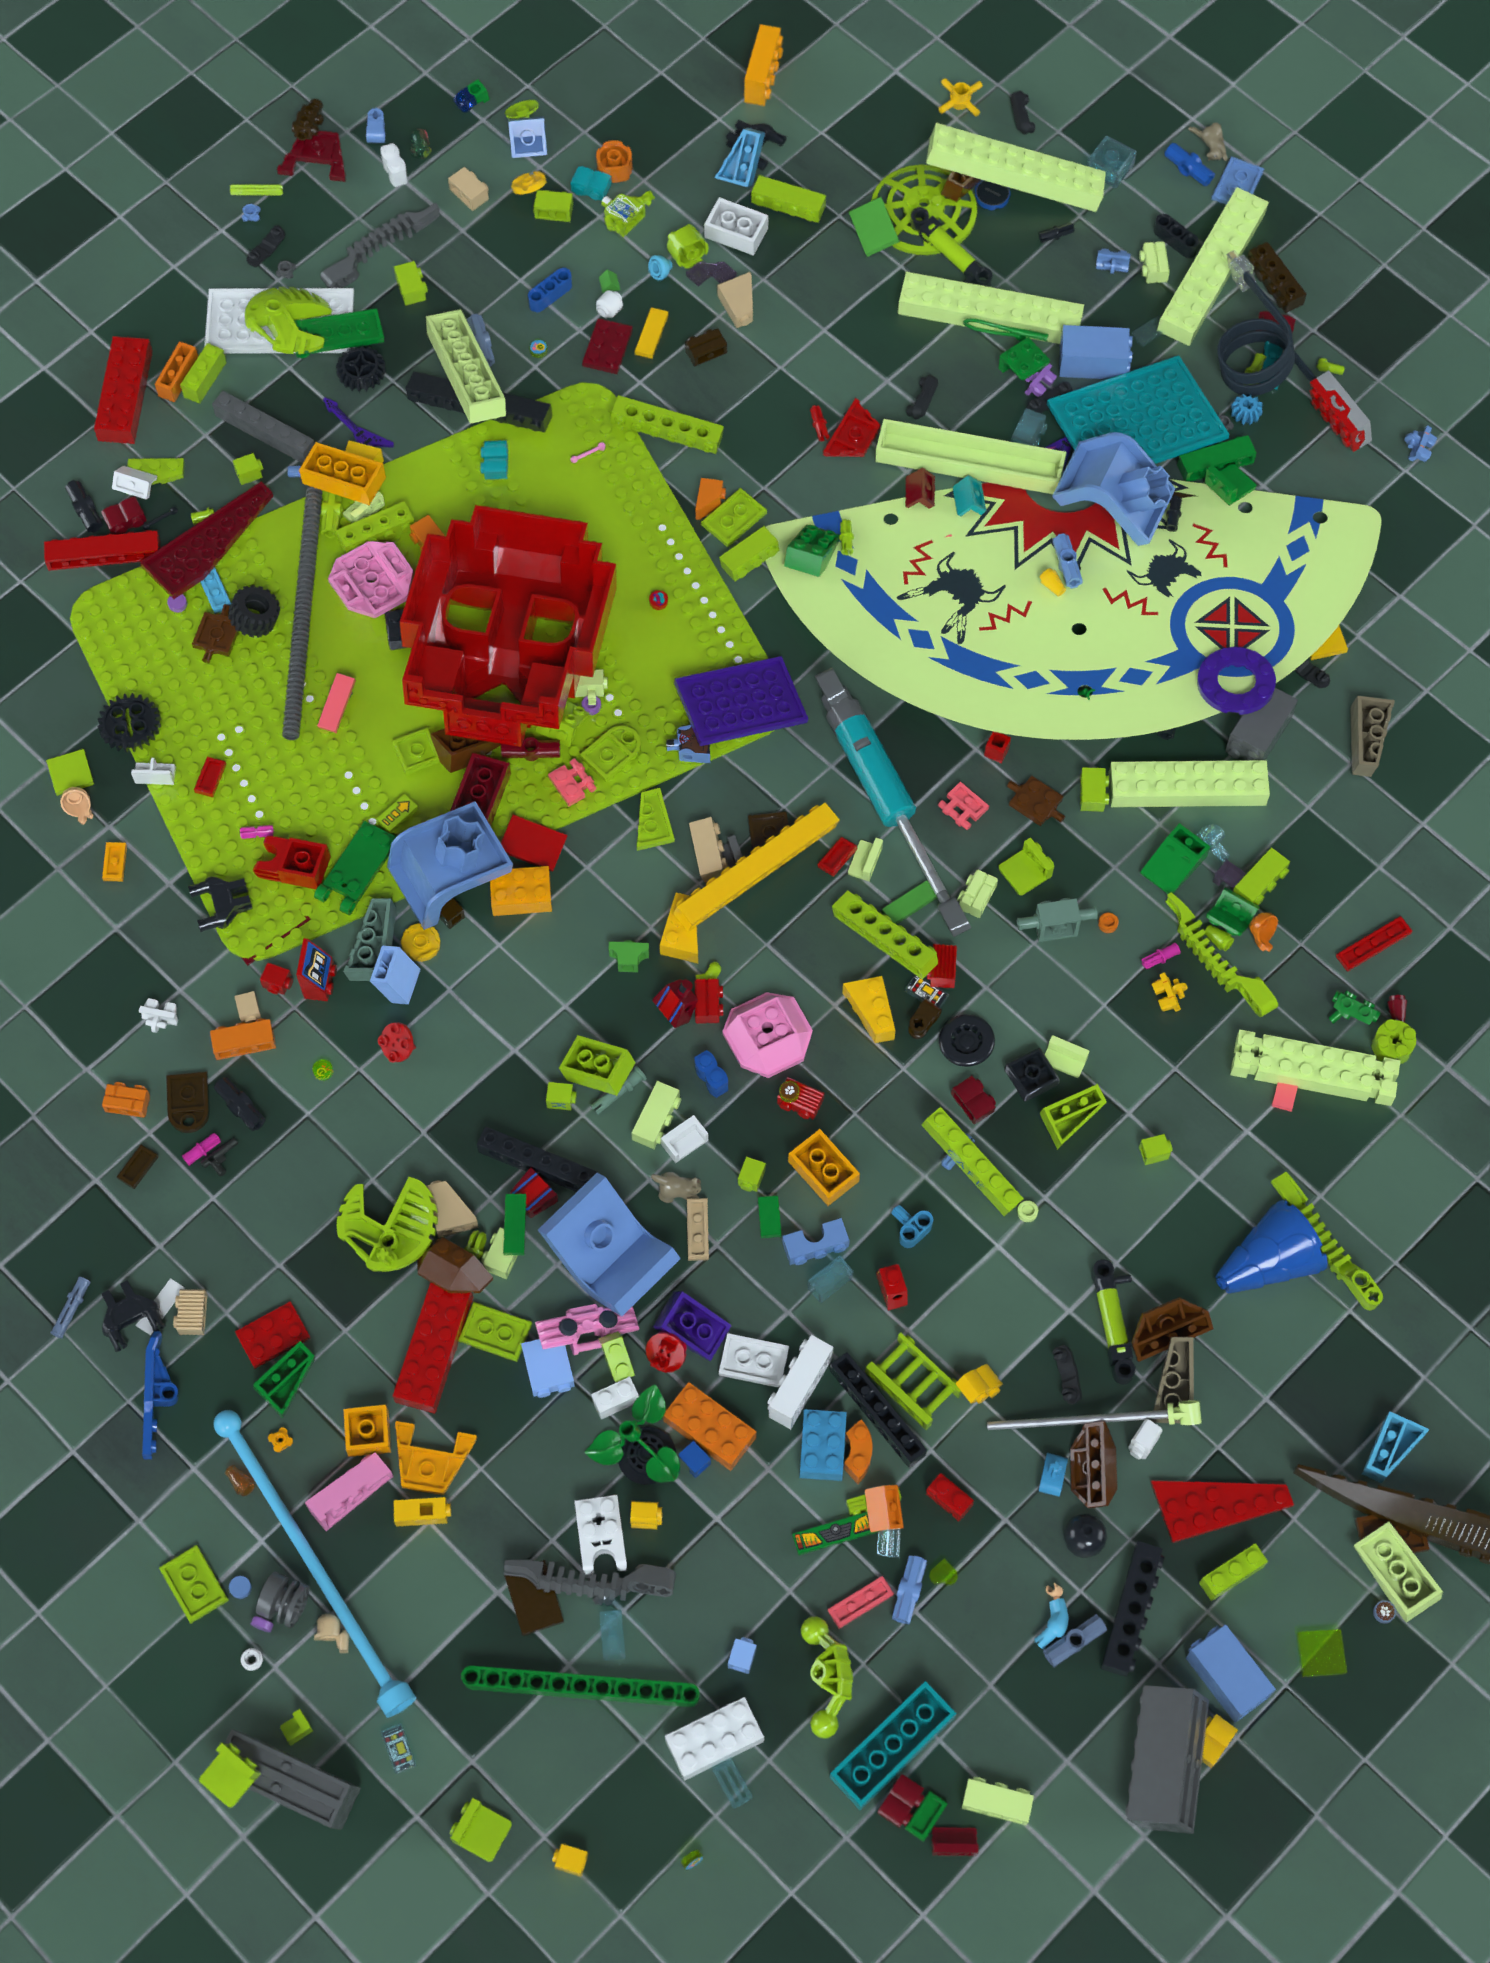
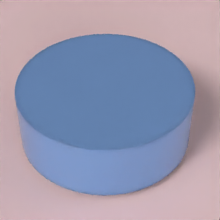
M237 1576L231 1580L229 1591L233 1597L244 1599L251 1593L252 1586L246 1577Z

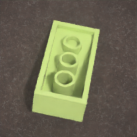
M1390 1522L1354 1545V1548L1389 1601L1395 1606L1405 1622H1408L1441 1599L1443 1591Z

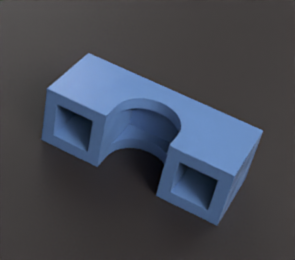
M842 1218L822 1224L823 1238L819 1242L808 1241L802 1230L782 1236V1243L789 1264L802 1265L808 1259H821L827 1256L828 1253L845 1251L849 1247V1238Z

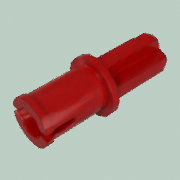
M814 405L810 409L813 418L812 425L816 429L818 440L822 442L825 441L824 436L826 440L830 438L826 427L827 421L823 417L821 407Z

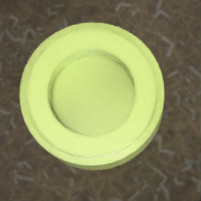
M1023 1201L1018 1206L1017 1215L1024 1222H1032L1038 1215V1207L1032 1201Z

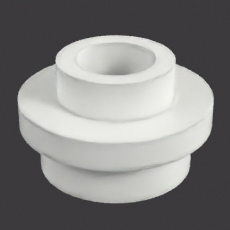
M250 1648L243 1652L241 1664L246 1670L254 1671L262 1665L263 1656L259 1650ZM251 1656L256 1657V1661L254 1663L248 1662Z

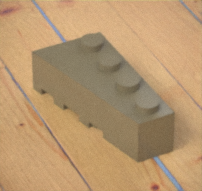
M1357 696L1351 705L1352 775L1371 777L1377 769L1395 700Z
M1193 1337L1170 1338L1153 1411L1168 1410V1403H1173L1174 1407H1179L1178 1403L1181 1401L1194 1400ZM1168 1418L1151 1419L1153 1423H1169Z

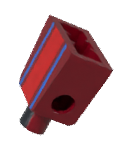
M679 979L667 984L652 1000L674 1028L690 1022L698 1001L691 991L693 984L689 980Z
M532 1168L525 1173L510 1192V1194H526V1215L529 1218H533L558 1202L557 1194Z

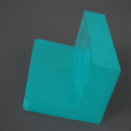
M968 475L953 486L957 515L962 516L970 510L980 515L986 512L980 481Z

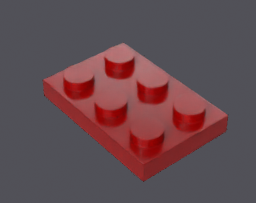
M291 1301L235 1331L254 1369L292 1349L299 1341L303 1343L310 1339Z

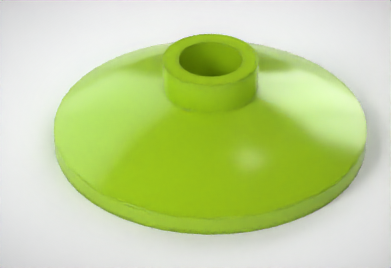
M535 100L518 102L507 108L505 115L507 118L512 119L529 118L530 114L538 109L539 103Z

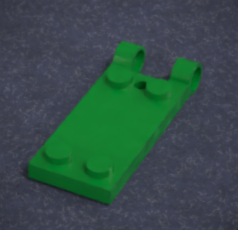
M377 309L294 320L300 331H307V333L324 338L323 348L310 353L307 350L304 354L295 352L298 358H306L313 353L384 342Z
M364 821L323 884H320L316 889L314 898L324 903L333 890L345 896L340 905V911L351 915L389 857L390 847L396 836Z

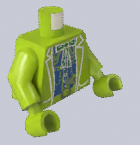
M647 191L640 197L619 194L614 200L608 196L604 197L601 205L605 207L604 221L609 231H616L624 238L646 216L645 204L649 206L651 204L650 200L655 199L652 192Z

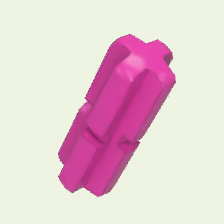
M272 825L258 826V828H255V826L241 827L240 837L247 839L256 838V836H259V838L274 836V828Z

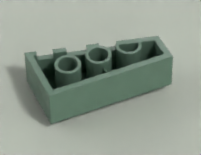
M371 899L363 920L364 924L361 931L358 932L357 942L354 949L351 950L350 960L343 971L349 981H370L381 947L392 946L397 908L391 899Z

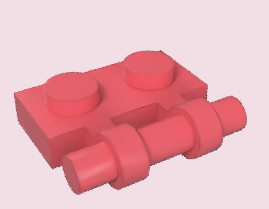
M576 758L570 761L573 768L569 771L563 765L548 774V778L569 807L585 798L583 790L588 788L592 793L597 789L593 784L594 780L592 777L586 774L584 766ZM577 775L582 780L580 783H577L574 779Z
M959 782L947 794V798L950 800L948 804L944 800H941L938 804L946 816L952 817L959 827L962 826L966 830L972 825L967 821L969 817L976 822L989 809V805L962 782ZM956 806L963 811L961 815L954 810Z

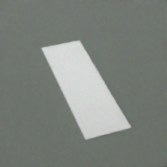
M171 1278L154 1300L160 1307L158 1312L162 1319L175 1303L176 1296L180 1294L179 1290L185 1289V1287ZM147 1317L140 1319L135 1325L149 1335L153 1333Z

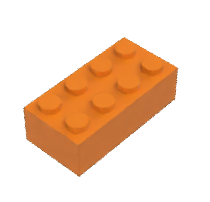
M690 1382L686 1384L663 1416V1422L690 1442L694 1441L705 1453L730 1471H732L756 1439V1431Z

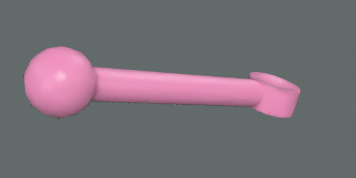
M601 442L597 447L583 454L572 456L571 462L576 463L579 459L593 452L605 450V444Z

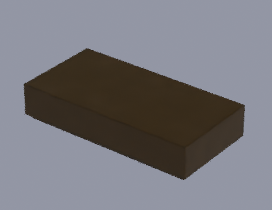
M141 1144L117 1175V1179L135 1189L158 1159V1154Z

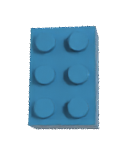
M804 1409L800 1478L842 1481L847 1412Z

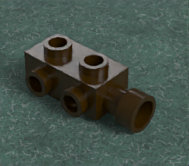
M312 99L309 105L303 104L301 110L298 111L297 119L292 123L294 137L304 141L306 139L312 140L313 136L318 135V125L323 124V115L321 114L323 103L320 100Z

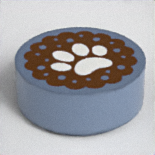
M1382 1600L1375 1605L1373 1615L1378 1622L1389 1623L1396 1616V1608L1390 1601Z

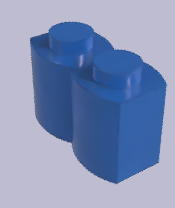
M706 1050L694 1057L696 1074L701 1080L706 1082L709 1093L717 1098L727 1092L728 1077L725 1071L717 1066V1061L713 1054Z

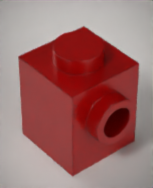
M993 731L986 744L984 756L1002 764L1010 749L1011 737Z
M267 963L260 982L262 987L267 989L268 992L276 995L278 993L285 995L286 990H289L293 984V978L290 970Z

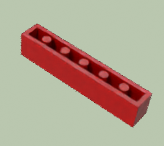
M152 530L65 540L53 539L44 542V560L48 571L141 562L161 549L158 532Z

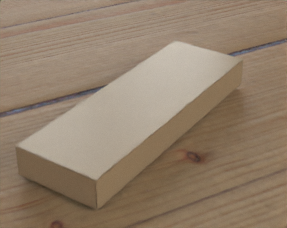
M707 1198L687 1199L688 1261L709 1260Z

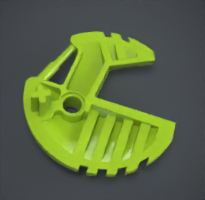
M279 287V289L270 288L256 294L248 302L244 321L246 327L251 332L255 330L259 335L268 340L273 345L274 351L286 354H294V352L304 354L307 350L310 353L323 348L324 338L300 331L294 320L330 315L332 309L323 298L313 292L311 295L305 289L300 288L298 290L295 287H289V289L286 287ZM267 326L271 331L272 335L274 336L275 340H273L261 327Z
M408 1177L386 1224L383 1226L364 1215L365 1186L364 1184H356L345 1196L344 1201L346 1204L340 1206L339 1212L342 1215L337 1216L338 1237L346 1241L363 1259L367 1268L373 1272L395 1271L419 1259L432 1243L429 1236H435L436 1234L433 1224L438 1225V1218L434 1216V1212L438 1213L437 1205L431 1202L430 1198L434 1199L426 1185L420 1180ZM351 1238H357L374 1247L370 1256ZM394 1239V1243L387 1247L388 1241Z

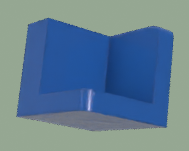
M694 1441L679 1453V1458L689 1467L690 1473L694 1478L698 1477L711 1465L709 1456Z

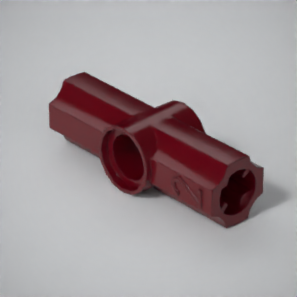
M527 737L523 740L522 747L501 744V757L525 758L527 761H535L538 758H560V740H537L534 737ZM528 748H535L532 751L527 750Z

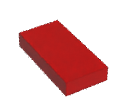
M207 757L194 792L213 798L227 765L226 761Z
M841 837L817 864L818 868L834 877L856 852L857 845Z

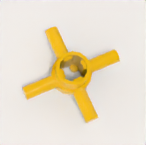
M946 78L941 81V84L951 93L950 100L938 108L941 114L952 107L957 110L967 108L975 117L980 114V111L970 101L971 94L983 87L981 81L976 82L970 87L963 82H958L953 86Z

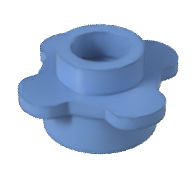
M247 204L243 207V221H258L260 219L258 215L260 212L259 206Z

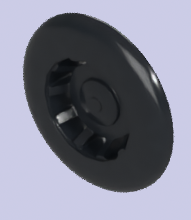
M970 1014L959 1015L950 1019L943 1026L939 1035V1047L944 1057L951 1063L963 1067L975 1066L984 1062L991 1055L995 1046V1035L991 1026L984 1019Z
M640 1427V1439L656 1454L659 1451V1446L661 1448H671L676 1452L674 1442L664 1431L655 1427ZM625 1439V1445L622 1446L624 1456L618 1462L622 1473L628 1479L638 1484L650 1485L658 1483L649 1478L646 1472V1464L653 1456L640 1443L635 1446L638 1443L637 1441L630 1442Z

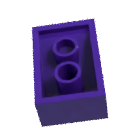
M676 1291L672 1293L654 1323L653 1328L659 1332L665 1331L674 1334L686 1344L687 1349L711 1361L732 1325L683 1291Z

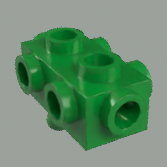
M1347 990L1345 993L1336 991L1332 1002L1335 1003L1333 1007L1337 1011L1329 1017V1020L1334 1024L1342 1016L1346 1019L1352 1016L1370 1025L1372 1021L1376 1023L1381 1012L1374 1008L1375 1004L1365 999L1361 1002L1356 999L1357 995Z

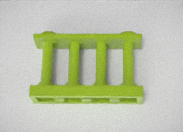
M900 1333L897 1338V1342L900 1345L881 1364L875 1365L871 1361L866 1366L865 1373L916 1422L927 1430L932 1425V1413L952 1393L959 1398L961 1390L955 1384L957 1380L954 1378L950 1379L915 1346V1342L910 1336H904ZM907 1350L915 1359L895 1379H890L886 1375V1370ZM922 1364L930 1374L911 1393L906 1394L901 1389V1384ZM938 1379L946 1388L926 1408H921L916 1403V1399Z

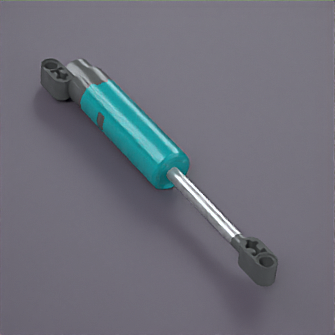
M832 667L815 675L824 694L821 701L827 711L826 719L885 827L899 826L940 902L937 907L952 936L956 937L971 929V926L955 896L950 898L909 822V819L916 812V806L857 699L852 698L847 687L842 686Z

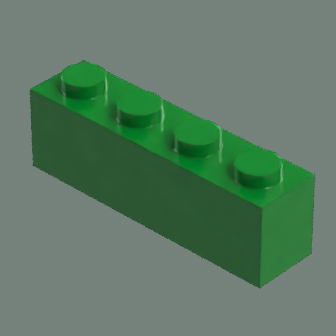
M1248 435L1238 436L1230 441H1222L1213 446L1203 447L1199 450L1179 455L1177 467L1183 480L1192 482L1205 478L1207 468L1212 465L1221 471L1230 464H1235L1238 468L1253 464L1257 452Z

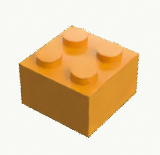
M386 1405L344 1409L345 1444L349 1457L372 1455L373 1453H391L389 1411Z

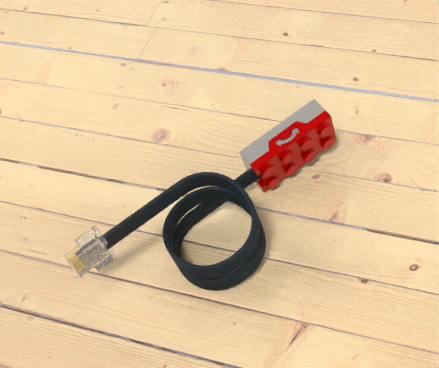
M1235 250L1226 254L1228 267L1231 270L1234 282L1242 292L1251 288L1278 322L1267 319L1245 320L1235 324L1222 335L1217 346V354L1221 375L1226 385L1240 395H1262L1279 386L1288 377L1295 363L1310 381L1312 388L1310 390L1312 396L1311 403L1313 407L1321 411L1324 421H1329L1333 432L1341 436L1344 446L1346 448L1349 447L1355 452L1371 442L1370 420L1332 373L1328 370L1316 378L1295 352L1291 327L1256 283L1253 274L1254 266L1244 254L1239 256ZM1269 341V343L1275 344L1284 350L1283 354L1272 365L1254 373H1240L1226 364L1228 357L1235 350L1250 343Z

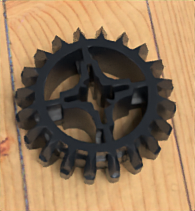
M362 344L361 348L356 346L353 350L348 348V353L342 352V357H338L336 373L341 384L344 383L346 388L350 387L352 391L357 389L359 393L361 389L367 392L369 387L374 389V384L380 385V380H384L386 372L385 361L381 353L378 354L376 349L372 350L370 346L365 349Z

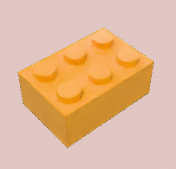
M549 866L514 868L510 873L490 881L493 916L552 912Z
M821 1129L802 1142L788 1155V1162L827 1206L831 1205L859 1182L860 1173Z

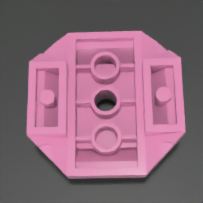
M368 541L337 558L329 574L328 581L348 610L377 618L406 602L414 572L394 542Z
M766 992L732 1008L722 1033L741 1068L770 1078L804 1061L813 1030L794 997ZM770 1028L773 1031L770 1033L763 1032V1029Z

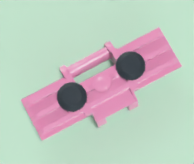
M596 1304L568 1309L566 1316L535 1322L542 1349L570 1345L573 1355H578L579 1352L602 1348L599 1340L577 1344L581 1334L594 1332L595 1336L604 1337L617 1331L620 1334L639 1330L633 1306L623 1316H620L608 1308H598Z

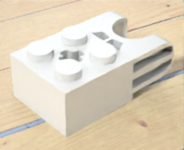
M617 1495L575 1501L583 1571L586 1573L585 1577L594 1574V1561L601 1554L611 1555L616 1562L617 1570L620 1572L626 1571L627 1564ZM597 1519L603 1520L601 1525H597L595 1521Z

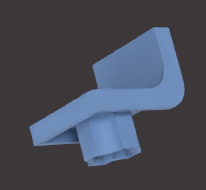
M1112 432L1078 443L1052 497L1060 506L1084 500L1100 504L1112 515L1137 546L1150 543L1176 488L1168 480L1170 476L1162 466L1157 467L1133 438L1123 433Z
M476 801L413 826L399 834L391 844L387 868L424 930L438 924L441 909L450 899L462 892L510 873L513 867V863Z
M596 1173L538 1229L581 1288L594 1300L620 1316H623L681 1259L673 1247L655 1238L641 1226L607 1178L599 1173Z

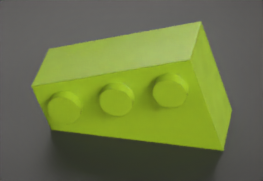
M1096 1084L1043 1108L1039 1114L1057 1150L1091 1119L1107 1101L1099 1085Z

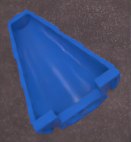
M1279 1200L1273 1204L1256 1227H1253L1242 1244L1235 1248L1216 1275L1218 1286L1222 1290L1224 1289L1227 1294L1262 1288L1263 1285L1318 1274L1327 1269V1256L1325 1253H1321L1322 1243L1316 1231L1294 1205L1288 1206L1286 1200Z

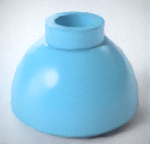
M660 255L652 256L648 264L651 276L657 281L665 279L672 269L671 260Z

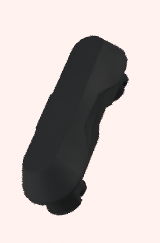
M1020 90L1011 95L1016 126L1023 135L1027 133L1032 134L1036 127L1034 122H1030L1028 112L1025 109L1029 98L1027 94H1023Z
M278 225L274 226L262 242L248 253L247 263L253 267H258L266 258L270 257L285 238V231Z
M931 374L920 378L919 386L922 388V392L917 397L915 404L907 407L906 414L908 417H913L917 420L925 416L938 386V379Z
M1064 381L1046 394L1031 400L1027 404L1028 413L1032 416H1037L1044 411L1050 410L1047 406V400L1072 392L1071 384Z
M1308 659L1294 670L1299 676L1310 681L1318 688H1325L1330 684L1329 675L1311 664Z
M1061 1345L1054 1348L1053 1355L1057 1361L1058 1370L1062 1378L1063 1399L1069 1404H1075L1082 1398L1078 1370L1072 1351L1067 1346Z

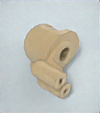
M330 1613L321 1615L317 1619V1634L314 1635V1640L336 1641L339 1653H348L349 1634L346 1630L341 1632V1622L338 1616Z

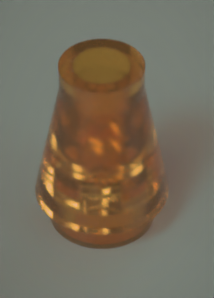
M235 1465L230 1466L226 1470L225 1475L229 1478L238 1495L244 1497L254 1490V1480Z

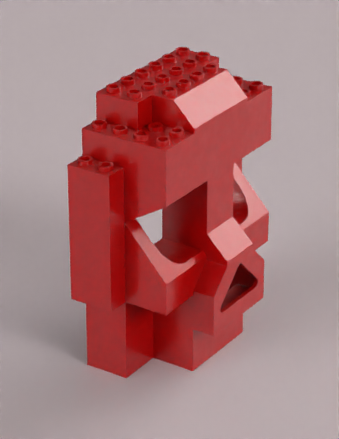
M475 505L470 522L451 519L446 536L427 534L400 619L402 647L412 648L402 679L405 705L442 710L445 735L522 747L526 729L531 728V725L559 729L567 698H575L580 676H594L617 589L616 563L602 561V543L588 541V523ZM450 605L491 611L485 633L452 626L448 622ZM537 619L573 624L570 634L563 641L546 643L532 640ZM500 685H505L521 705L506 702L497 703L475 698Z

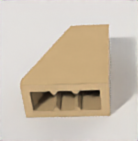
M748 272L717 285L718 298L735 327L739 328L753 322L751 273Z
M438 1180L426 1186L434 1199L430 1198L431 1202L436 1204L438 1213L434 1212V1216L438 1218V1225L435 1224L438 1238L479 1228L475 1215L446 1181Z

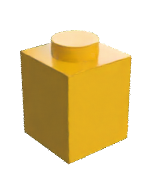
M561 1844L560 1849L556 1848L552 1862H555L556 1869L582 1877L588 1852Z

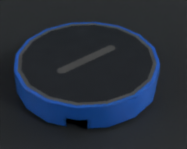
M981 180L975 189L976 202L984 209H1001L1008 204L1010 188Z

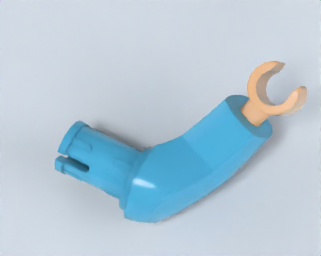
M1054 1583V1590L1049 1585L1046 1586V1593L1054 1599L1049 1602L1051 1617L1048 1620V1627L1034 1638L1036 1643L1039 1642L1037 1645L1042 1649H1045L1056 1637H1062L1068 1627L1069 1616L1065 1599L1060 1598L1063 1594V1589L1056 1583Z

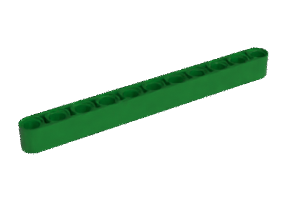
M468 1666L461 1673V1679L465 1687L471 1690L680 1707H694L700 1700L698 1687L691 1683L482 1666ZM476 1673L478 1676L476 1681L472 1683L466 1681L468 1674ZM491 1675L499 1676V1681L496 1684L488 1683V1678ZM512 1677H520L521 1683L519 1685H510L509 1682ZM535 1678H540L543 1680V1684L539 1688H534L531 1686L532 1681ZM557 1680L565 1682L564 1687L560 1690L553 1688V1684ZM578 1682H585L587 1687L584 1691H577L575 1685ZM599 1684H607L609 1686L607 1692L599 1693L596 1690ZM623 1685H627L631 1689L626 1695L618 1692L619 1688ZM650 1687L652 1694L644 1697L640 1694L641 1689ZM665 1689H672L674 1695L667 1699L662 1696V1692ZM689 1690L694 1691L696 1697L693 1700H687L684 1697L685 1692Z

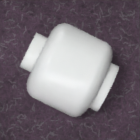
M608 290L604 292L596 301L597 312L604 318L614 317L623 307L621 295L616 291Z

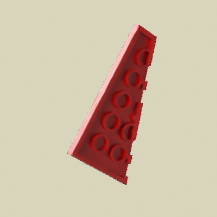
M1150 1482L1172 1543L1294 1506L1287 1484Z

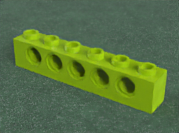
M620 395L617 396L611 412V423L616 426L646 433L653 437L663 438L670 442L680 443L687 447L697 448L707 453L716 454L723 437L724 426Z
M847 890L832 905L834 917L919 978L923 979L938 964L937 952L931 946L927 947L917 936L907 933L903 926L893 923L889 916L879 913L872 904H866L858 894H852Z

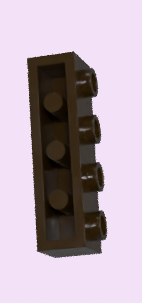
M1265 242L1249 250L1247 257L1249 268L1254 270L1258 280L1265 285L1267 292L1276 300L1278 307L1287 313L1304 305L1306 292L1270 244Z

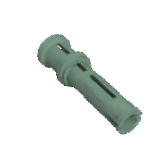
M635 1065L617 1096L605 1093L590 1105L591 1108L595 1109L600 1105L594 1111L599 1115L625 1092H632L639 1082L647 1080L646 1076Z

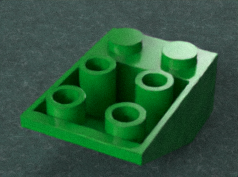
M805 525L787 546L784 567L820 577L840 541L839 535L831 530L825 531L814 525Z
M1179 823L1163 841L1140 874L1165 893L1169 894L1172 892L1174 894L1207 858L1211 846Z

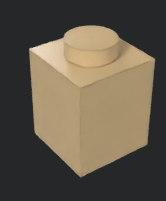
M254 991L235 996L241 1023L247 1024L255 1022L257 1019H262Z

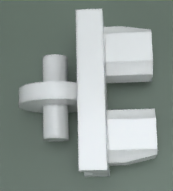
M148 998L145 1005L140 1006L139 1013L142 1014V1019L146 1020V1025L151 1026L152 1032L157 1033L159 1028L166 1029L167 1024L177 1026L179 1020L176 1016L177 1006L175 1003L167 1002L164 1010H159V1002Z

